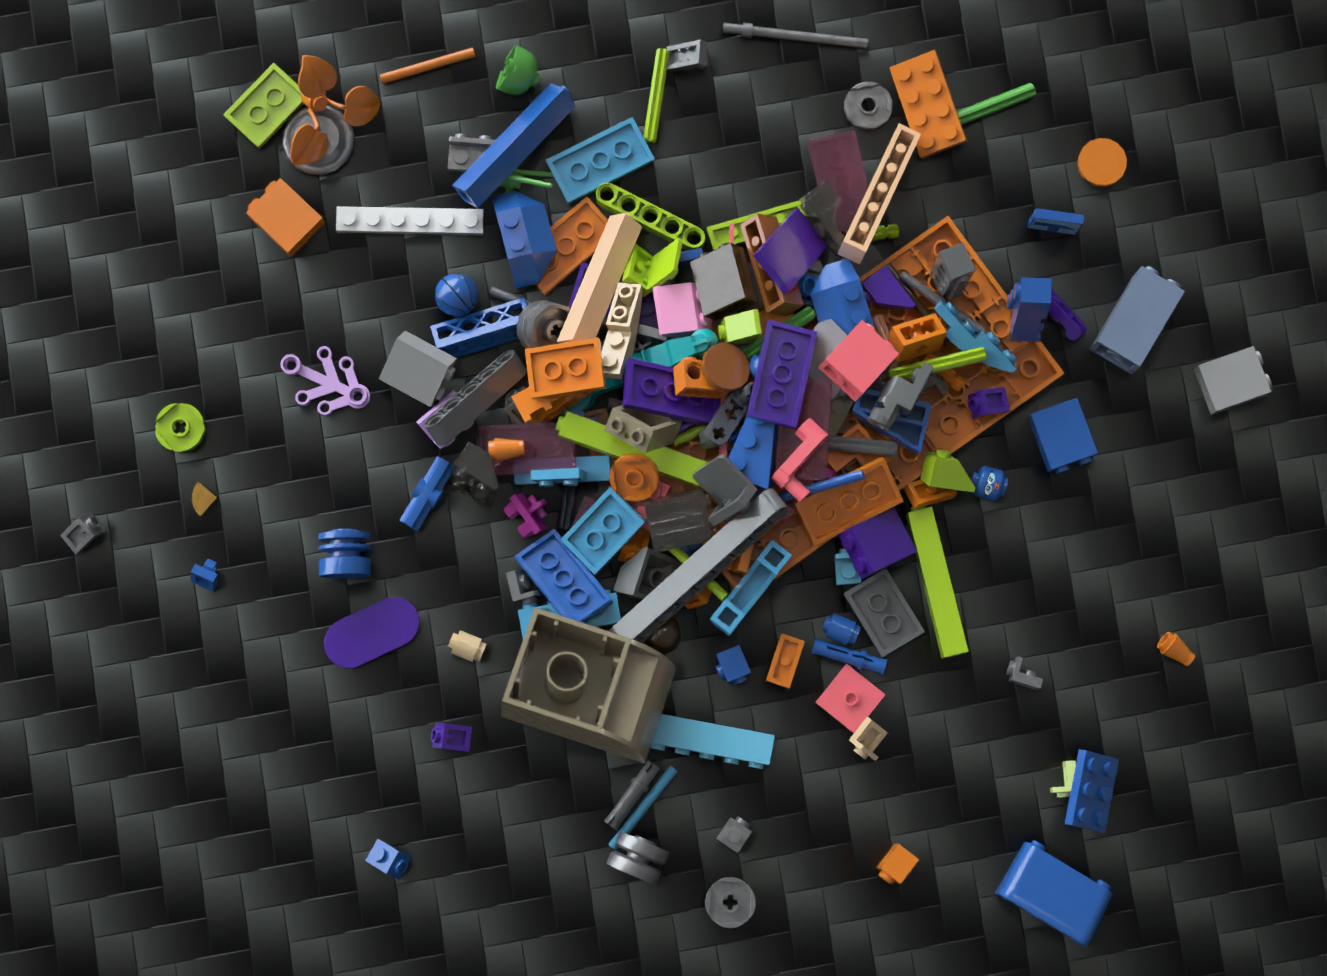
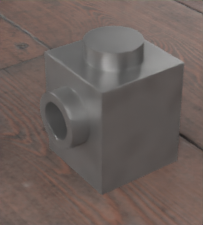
M738 816L735 820L730 818L716 839L738 853L752 832L748 829L750 824Z

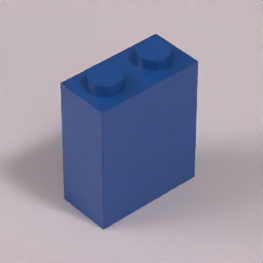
M1077 398L1032 413L1028 417L1048 473L1054 470L1056 474L1070 470L1069 465L1077 462L1079 466L1088 464L1093 461L1092 457L1098 454Z

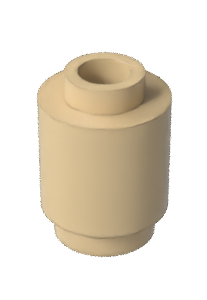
M460 630L458 634L453 633L448 647L452 648L451 654L471 662L473 660L479 662L486 643L481 642V638Z

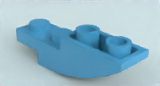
M942 299L935 305L934 310L949 325L945 329L947 331L946 337L962 351L984 347L987 360L982 361V363L1008 372L1016 370V357L1010 350L1006 349L1004 351L998 345L1000 340L992 331L987 333L983 328L976 335L974 333L976 331L975 327L967 319L963 321L957 315L959 310L951 301L946 303Z

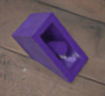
M886 266L861 284L866 302L868 304L872 303L876 308L911 312L916 305Z

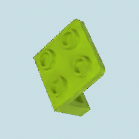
M676 239L654 256L635 243L624 269L622 281L624 283L642 285V296L645 297L653 291V287L661 286L668 279L672 280L679 271L678 264L682 254V241Z

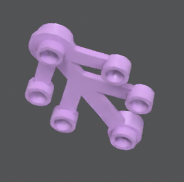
M322 346L317 350V357L322 361L327 376L301 365V361L295 355H286L281 360V368L287 375L299 374L322 385L308 391H298L295 399L299 405L306 406L311 400L333 392L344 395L330 402L321 401L317 409L322 416H329L333 410L347 405L360 409L365 407L370 401V392L364 385L358 383L354 372V361L350 357H343L339 361V367L345 372L349 386L339 382L332 362V351L326 346ZM323 350L329 351L327 358L320 357ZM346 360L351 362V366L347 369L342 367L343 362ZM295 362L296 368L289 370L288 364ZM356 393L363 395L360 401L354 400ZM301 394L307 395L308 398L305 402L299 401ZM327 404L330 406V409L324 413L321 411V407Z

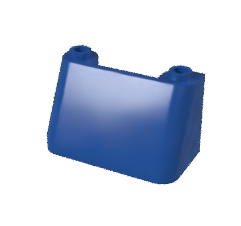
M1035 840L1032 843L1024 842L994 894L1014 903L1017 907L1037 917L1065 936H1069L1077 944L1088 947L1113 896V893L1110 891L1111 886L1099 879L1097 882H1094L1044 852L1046 847Z

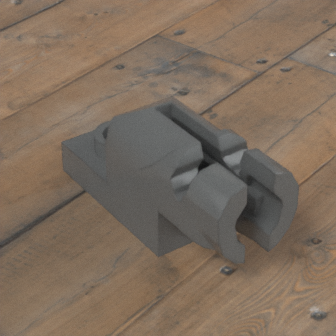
M924 362L921 369L917 367L910 381L914 382L913 384L897 376L887 381L877 399V405L881 408L874 407L867 421L879 429L889 431L902 413L910 416L932 373L933 366Z

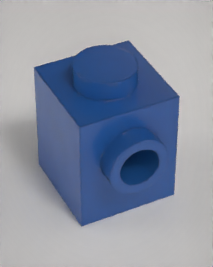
M740 645L716 654L719 665L715 667L721 680L726 679L727 683L733 682L734 685L748 680L746 675H749L751 671Z

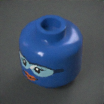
M982 466L978 473L973 472L971 481L975 486V496L991 501L1004 497L1008 478L1005 477L1002 470Z

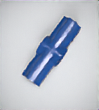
M437 456L425 478H422L415 487L411 496L412 500L406 507L400 521L419 531L431 509H434L444 493L443 489L456 467Z

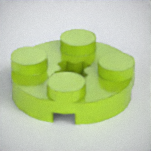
M170 404L160 411L156 419L155 434L158 441L168 450L177 453H184L196 448L206 433L203 416L195 407L189 404ZM177 422L180 424L186 423V431L184 433L178 432L176 434L174 432Z

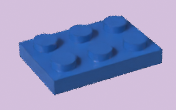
M1079 749L1065 824L1105 833L1119 759Z

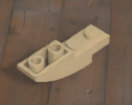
M618 283L606 322L608 332L602 349L605 378L622 379L626 361L632 358L642 303L643 287L640 284Z

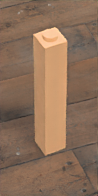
M623 213L609 217L557 342L566 343L596 338L642 228L632 218V215Z

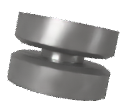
M546 300L534 301L527 305L519 315L517 322V336L521 345L529 349L560 344L557 340L570 312V308Z
M620 831L615 843L618 847L627 850L628 853L624 855L613 851L610 853L606 864L653 885H657L661 873L658 869L648 864L652 861L659 865H665L670 852L656 847V843L635 835L633 837Z

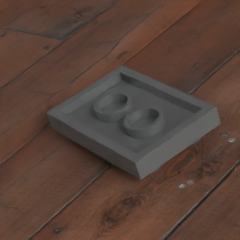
M886 568L843 593L881 658L925 632Z

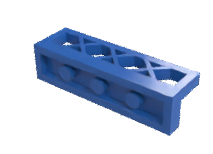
M525 298L430 326L436 347L455 358H459L518 340L517 322L519 315L514 317L509 314L513 309L520 307L524 310L527 306ZM494 315L500 317L495 323L490 324L486 322L488 317ZM465 324H476L472 330L466 331L462 329ZM452 331L449 337L439 339L438 332Z

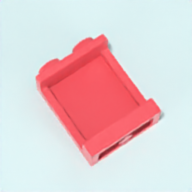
M861 320L818 368L850 398L856 401L899 353L889 341L884 340L876 333L872 325L866 324Z

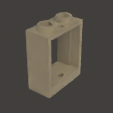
M623 405L612 408L605 431L647 453L673 444L682 421L623 408Z

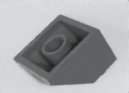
M644 547L620 567L613 591L642 601L679 568L681 562Z

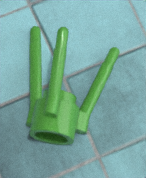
M515 169L500 185V187L506 188L505 193L520 189L522 183L552 188L553 185L551 183L523 176L553 177L551 172Z

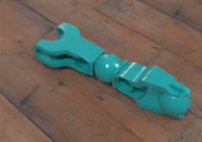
M704 328L695 331L689 337L668 340L665 343L640 351V353L634 352L632 358L673 368L685 357H695L697 360H703L704 353L713 345L720 343L712 330ZM625 370L622 379L605 378L606 388L594 391L567 411L573 414L574 410L590 411L599 395L624 386Z

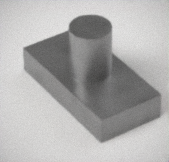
M696 40L667 47V50H669L667 71L669 72L692 68L703 69L707 65L706 41Z

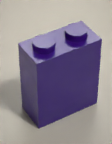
M895 508L854 525L839 534L842 545L846 549L854 569L858 572L861 579L900 562L917 552Z

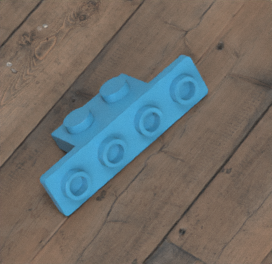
M588 456L515 460L514 483L517 485L539 484V487H553L554 483H563L564 486H577L578 482L609 481L611 457Z

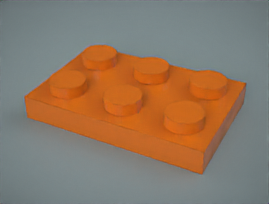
M599 338L525 349L530 398L532 400L606 388Z

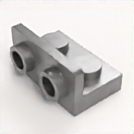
M455 134V137H449L448 171L466 172L495 141L494 137L483 135L479 136L478 139L470 138L467 134Z

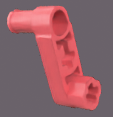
M811 418L805 421L795 433L803 443L771 477V480L781 489L785 488L799 503L811 491L795 478V473L829 436Z

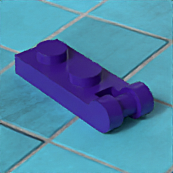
M1051 288L1050 317L1065 327L1066 336L1070 340H1076L1085 335L1087 332L1086 325Z

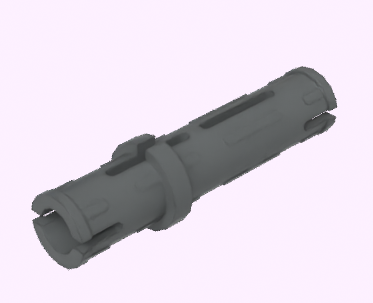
M647 760V763L637 777L631 779V785L604 822L617 830L643 792L648 791V785L661 769Z

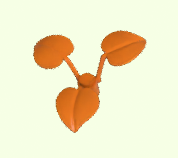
M310 55L302 56L298 87L302 93L301 100L303 104L309 107L307 112L311 115L315 127L310 124H304L294 134L290 150V158L293 165L315 162L327 150L328 138L325 133L319 131L320 125L315 112L323 111L326 109L327 104L345 110L343 119L346 123L352 126H362L376 116L381 105L377 95L365 86H357L351 89L345 97L346 105L328 99L325 96V90H330L335 86L337 81L336 70L327 61Z

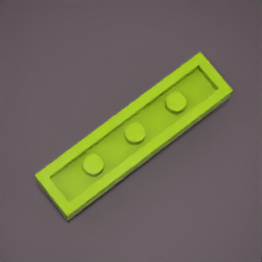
M799 200L758 212V214L777 217L780 226L795 209L799 208L803 214L804 211ZM757 213L707 227L713 251L719 249L718 247L721 244L729 243L730 223H734V244H744L745 239L740 224Z

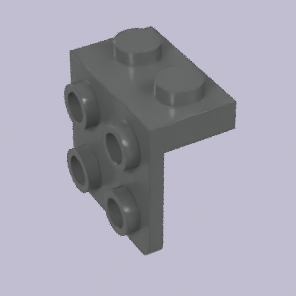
M719 455L693 474L696 482L718 503L708 518L714 526L722 521L727 523L738 511L740 513L746 511L751 505L750 499L757 490L725 455Z

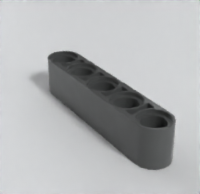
M508 350L502 353L425 421V428L438 446L445 445L453 440L525 376L527 369L515 351Z

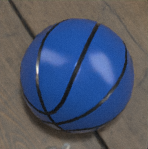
M453 273L439 281L435 289V299L442 312L450 316L460 317L474 309L478 300V291L472 279L463 274Z

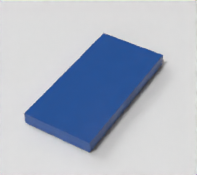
M553 529L515 555V560L560 616L585 624L611 606L613 599L581 560L560 540L562 537Z

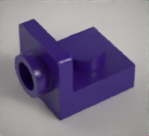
M1006 388L982 389L968 395V407L972 418L977 419L985 415L1010 412Z
M436 723L435 728L431 732L432 747L469 752L472 727Z

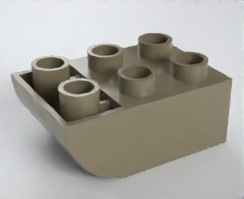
M534 608L502 700L501 717L645 764L676 668L663 654L638 641Z

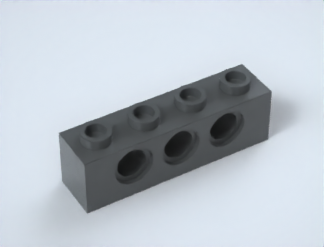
M964 243L941 251L930 271L936 289L942 298L948 297L951 300L961 296L962 291L965 290L975 271Z

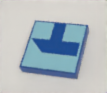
M1036 208L1028 220V228L1076 235L1083 225L1084 216Z

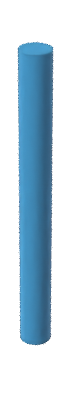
M671 765L668 767L608 845L615 850L619 848L615 842L620 831L630 834L678 772Z

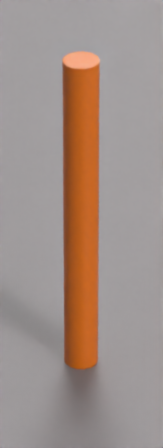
M472 47L380 74L382 84L476 56Z

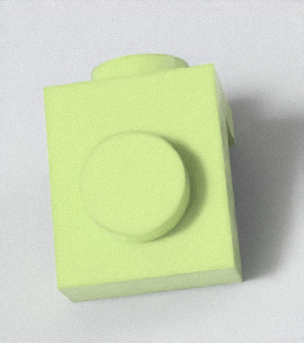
M1076 760L1063 762L1065 787L1050 788V793L1057 792V797L1070 796Z

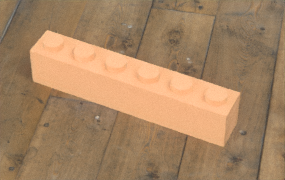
M898 124L837 254L855 263H861L918 142L920 133L902 124Z

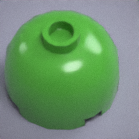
M515 45L505 60L506 65L503 72L501 71L499 74L496 89L510 95H521L527 92L530 86L536 87L540 74L537 73L538 63L534 55L525 48Z

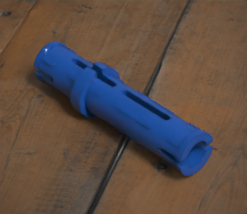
M817 638L811 653L857 666L856 669L858 670L863 668L880 673L881 675L884 674L887 659L868 655L864 650L858 652Z

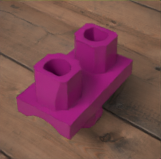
M523 492L518 495L514 494L509 498L511 502L504 508V511L511 520L521 514L525 522L517 528L523 538L542 533L548 529L542 518L547 516L543 509L547 504L545 499L537 501L534 495L527 498Z

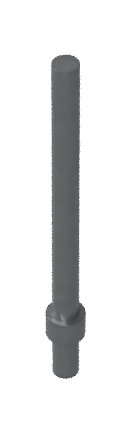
M724 23L723 33L740 34L745 38L758 36L867 49L868 39L757 27L753 26L752 23H743V25Z

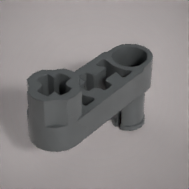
M754 382L742 385L738 390L730 392L725 397L708 426L699 433L700 445L703 448H716L728 441L748 409ZM733 407L736 408L730 414L731 419L727 420L726 412L730 411Z

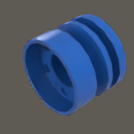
M334 529L318 534L319 541L330 542V544L318 546L319 551L330 553V557L319 560V577L362 578L371 576V559L360 557L361 552L371 550L370 545L360 544V542L371 540L370 532L358 531L357 529Z

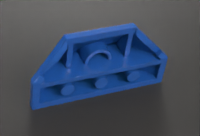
M516 190L492 196L515 288L519 289L539 284L557 252L545 205Z
M844 259L825 265L810 294L818 323L832 319L847 335L861 320L874 327L860 279L851 261Z

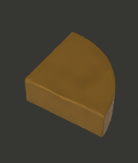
M197 482L192 493V503L195 511L202 517L218 498Z

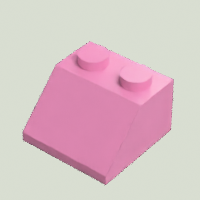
M695 283L653 287L658 327L661 336L684 338L691 336L699 329L706 328L713 331L712 319L703 316Z

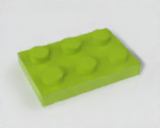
M273 63L223 115L260 149L303 105L301 100L302 93L299 90L298 84Z

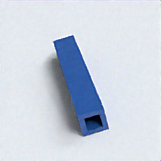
M550 83L452 185L466 203L479 208L573 110L576 104L571 99L572 94L566 87H559Z

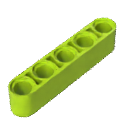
M603 183L597 188L596 200L602 209L614 215L623 213L632 215V218L642 226V229L670 243L676 239L682 241L681 248L685 251L697 248L703 249L705 234L699 227L614 184ZM609 191L614 197L609 201H605L600 197L603 192ZM626 202H631L635 205V209L631 212H626L622 206ZM648 213H653L656 215L657 220L653 223H648L644 220V216ZM669 224H675L679 230L675 234H670L665 228ZM691 235H696L701 241L697 245H692L687 241V238Z

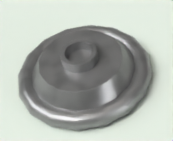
M328 105L323 111L315 112L320 125L319 131L325 133L328 138V147L325 154L315 162L293 165L296 169L309 175H325L337 171L348 161L354 149L352 126L344 121L341 111ZM309 107L302 108L288 120L283 130L282 146L286 158L290 162L291 144L296 131L304 124H310L315 127L311 115L307 112Z

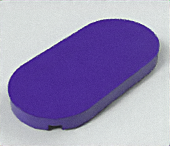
M390 597L335 622L325 635V652L328 658L340 667L356 668L411 642L418 631L420 623L418 612L409 601L403 598Z

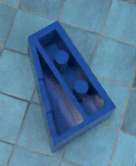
M1021 277L1017 285H1014V289H1011V293L1007 296V309H1011L1010 341L1040 342V330L1043 331L1044 323H1041V319H1047L1051 305L1052 279Z
M867 389L854 401L851 412L853 417L890 440L897 442L916 456L920 454L932 404L917 401L910 416L902 413L890 430L885 431L867 421L874 407L881 408L877 405V399L881 394L880 391Z
M746 417L728 459L757 489L761 491L773 489L771 477L775 472L779 425Z

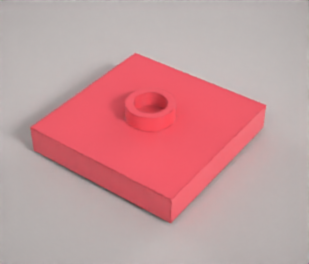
M846 663L815 703L852 733H855L885 694Z

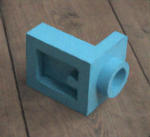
M840 549L839 554L834 555L836 586L860 584L861 578L854 569L846 549Z

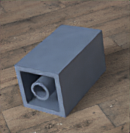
M1141 266L1133 275L1089 349L1130 374H1133L1141 366L1184 293L1179 283L1171 279L1165 280L1158 276L1159 272L1149 266L1146 268Z

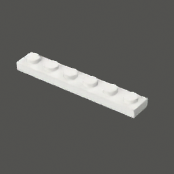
M337 207L336 231L337 233L483 235L484 210Z

